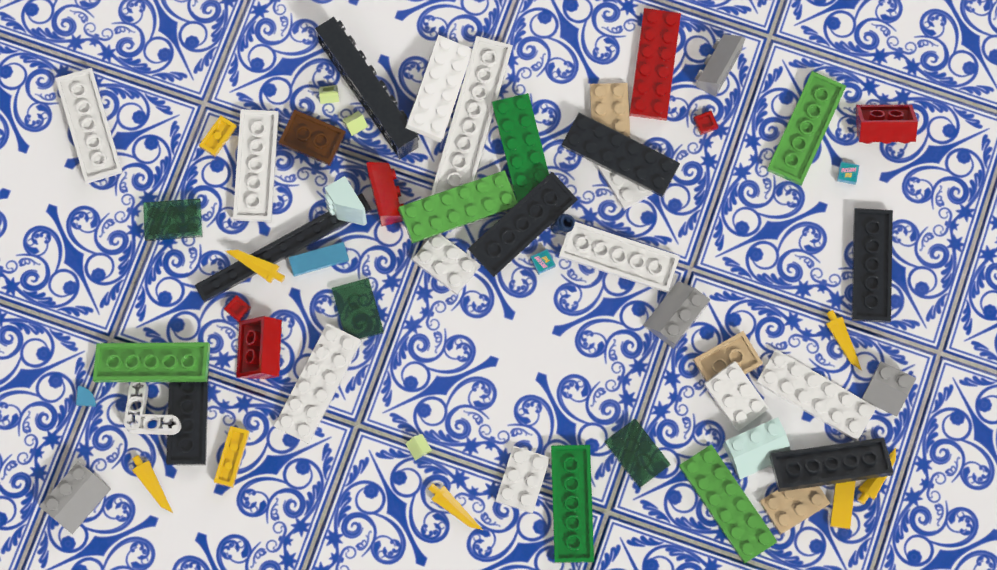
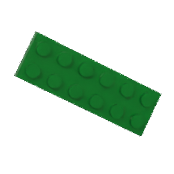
M529 93L492 102L517 203L549 175Z
M590 445L551 446L554 563H593L594 542Z

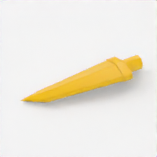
M240 250L226 251L269 283H272L273 279L282 283L285 279V275L278 272L280 266Z
M834 310L826 313L830 322L826 323L827 327L849 362L861 370L843 317L837 318Z
M896 448L889 455L892 466L896 461ZM887 476L867 479L860 485L858 490L862 494L858 498V502L864 505L868 498L875 500Z
M139 455L133 457L132 460L137 466L132 469L133 473L139 478L160 507L172 512L150 461L148 460L143 463Z
M433 483L428 490L435 495L431 499L434 503L440 505L468 527L483 530L445 486L439 489Z

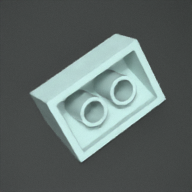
M345 176L325 187L326 207L331 216L335 214L338 220L363 226L367 224L365 208Z
M778 417L732 437L723 444L739 479L771 466V453L791 451L787 435Z

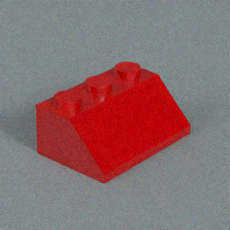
M856 105V128L859 142L871 144L872 142H882L884 144L891 142H901L904 144L916 142L918 120L912 105Z
M367 162V173L381 227L402 222L403 220L398 208L404 204L399 203L398 197H401L400 188L394 184V179H397L395 169L390 168L389 163Z
M261 316L239 321L236 378L269 379L279 377L282 320Z

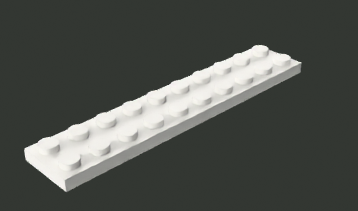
M476 36L430 196L475 181L494 114L492 102L498 100L513 45Z

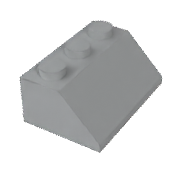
M724 34L721 40L718 38L713 46L715 51L712 55L708 54L704 62L706 67L704 70L700 69L695 78L698 80L696 87L716 97L739 57L746 38Z
M678 281L643 326L674 349L708 306L710 299L696 288Z
M78 461L39 507L73 534L111 489Z

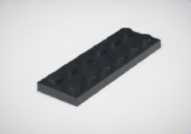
M578 113L561 144V147L662 198L680 166L679 162L581 113Z
M551 172L472 244L468 250L494 277L578 199Z
M854 209L851 321L891 322L893 210Z
M209 368L207 382H169L168 415H174L179 419L181 429L177 434L167 435V465H206ZM174 421L171 422V425H168L169 428L175 425Z
M884 437L770 454L778 492L892 476L894 473Z

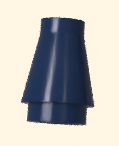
M568 214L560 215L551 225V231L554 234L572 231L575 225L573 217Z

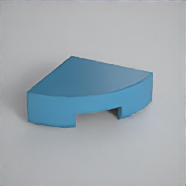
M78 386L76 405L96 407L94 395L87 388Z

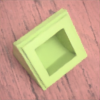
M338 86L320 87V103L339 102Z
M359 111L342 120L351 136L368 127L364 116Z
M423 434L414 436L406 443L415 461L432 451Z

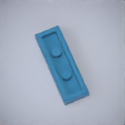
M341 242L291 256L289 261L295 277L348 262L349 258L345 244Z

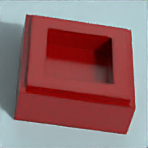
M711 110L693 118L700 135L718 129Z
M236 295L224 308V311L239 322L251 307Z

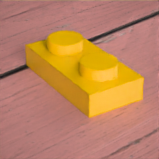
M220 115L199 144V147L216 157L237 126Z

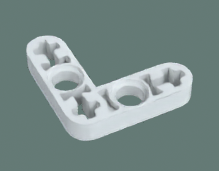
M131 382L124 418V426L127 431L132 434H177L181 429L179 419L174 415L145 414L149 390L146 382ZM139 385H141V386L143 387V388H140V389H139V395H140V397L137 396L138 393H137V391H136V389H135V388H138ZM140 402L141 407L138 410H132L131 406L133 403ZM133 415H135V420L137 424H134V427H131L130 424L134 422ZM156 420L158 422L157 426L153 429L148 428V423ZM174 421L175 425L169 428L168 425H171V422Z

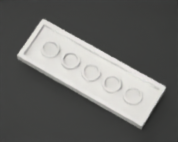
M438 35L405 128L441 143L473 49Z
M88 68L55 78L86 184L123 173L93 69Z
M243 109L240 111L233 208L234 221L272 222L278 111Z
M575 222L572 231L567 232L559 254L560 258L666 293L669 291L680 258L678 255Z
M327 323L274 427L310 444L362 340Z
M775 349L756 382L855 441L859 440L877 408Z

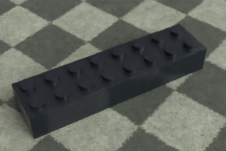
M332 17L315 28L317 41L400 160L418 148L419 138L417 135L419 133L405 128L408 120L406 113L397 108L396 105L398 103L393 95H388L385 83L377 79L375 76L377 73L373 66L367 65L364 53L356 49V43L351 35L347 36L345 33L346 28L340 20L337 22L335 17Z

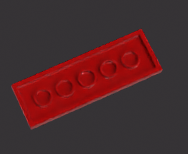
M644 8L629 116L667 121L681 13Z

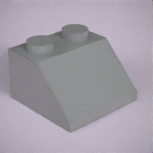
M880 361L862 399L897 417L916 378Z

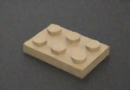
M628 83L590 84L591 119L630 138Z
M744 331L693 359L706 382L734 361L737 362L745 375L763 365Z
M820 486L781 492L777 490L759 501L780 535L831 504Z

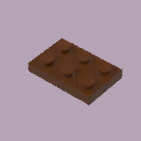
M294 109L278 143L281 146L331 166L346 135V131Z

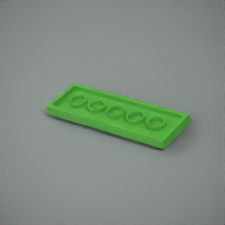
M814 71L811 72L768 166V172L802 186L846 85Z
M504 170L400 206L398 210L410 241L413 244L510 210L517 204V200Z
M209 342L96 343L93 381L95 383L207 382L210 344Z
M712 444L679 465V468L744 564L777 543V540Z

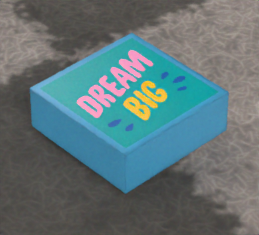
M840 162L837 181L856 185L860 165Z
M548 249L530 256L538 275L556 267Z

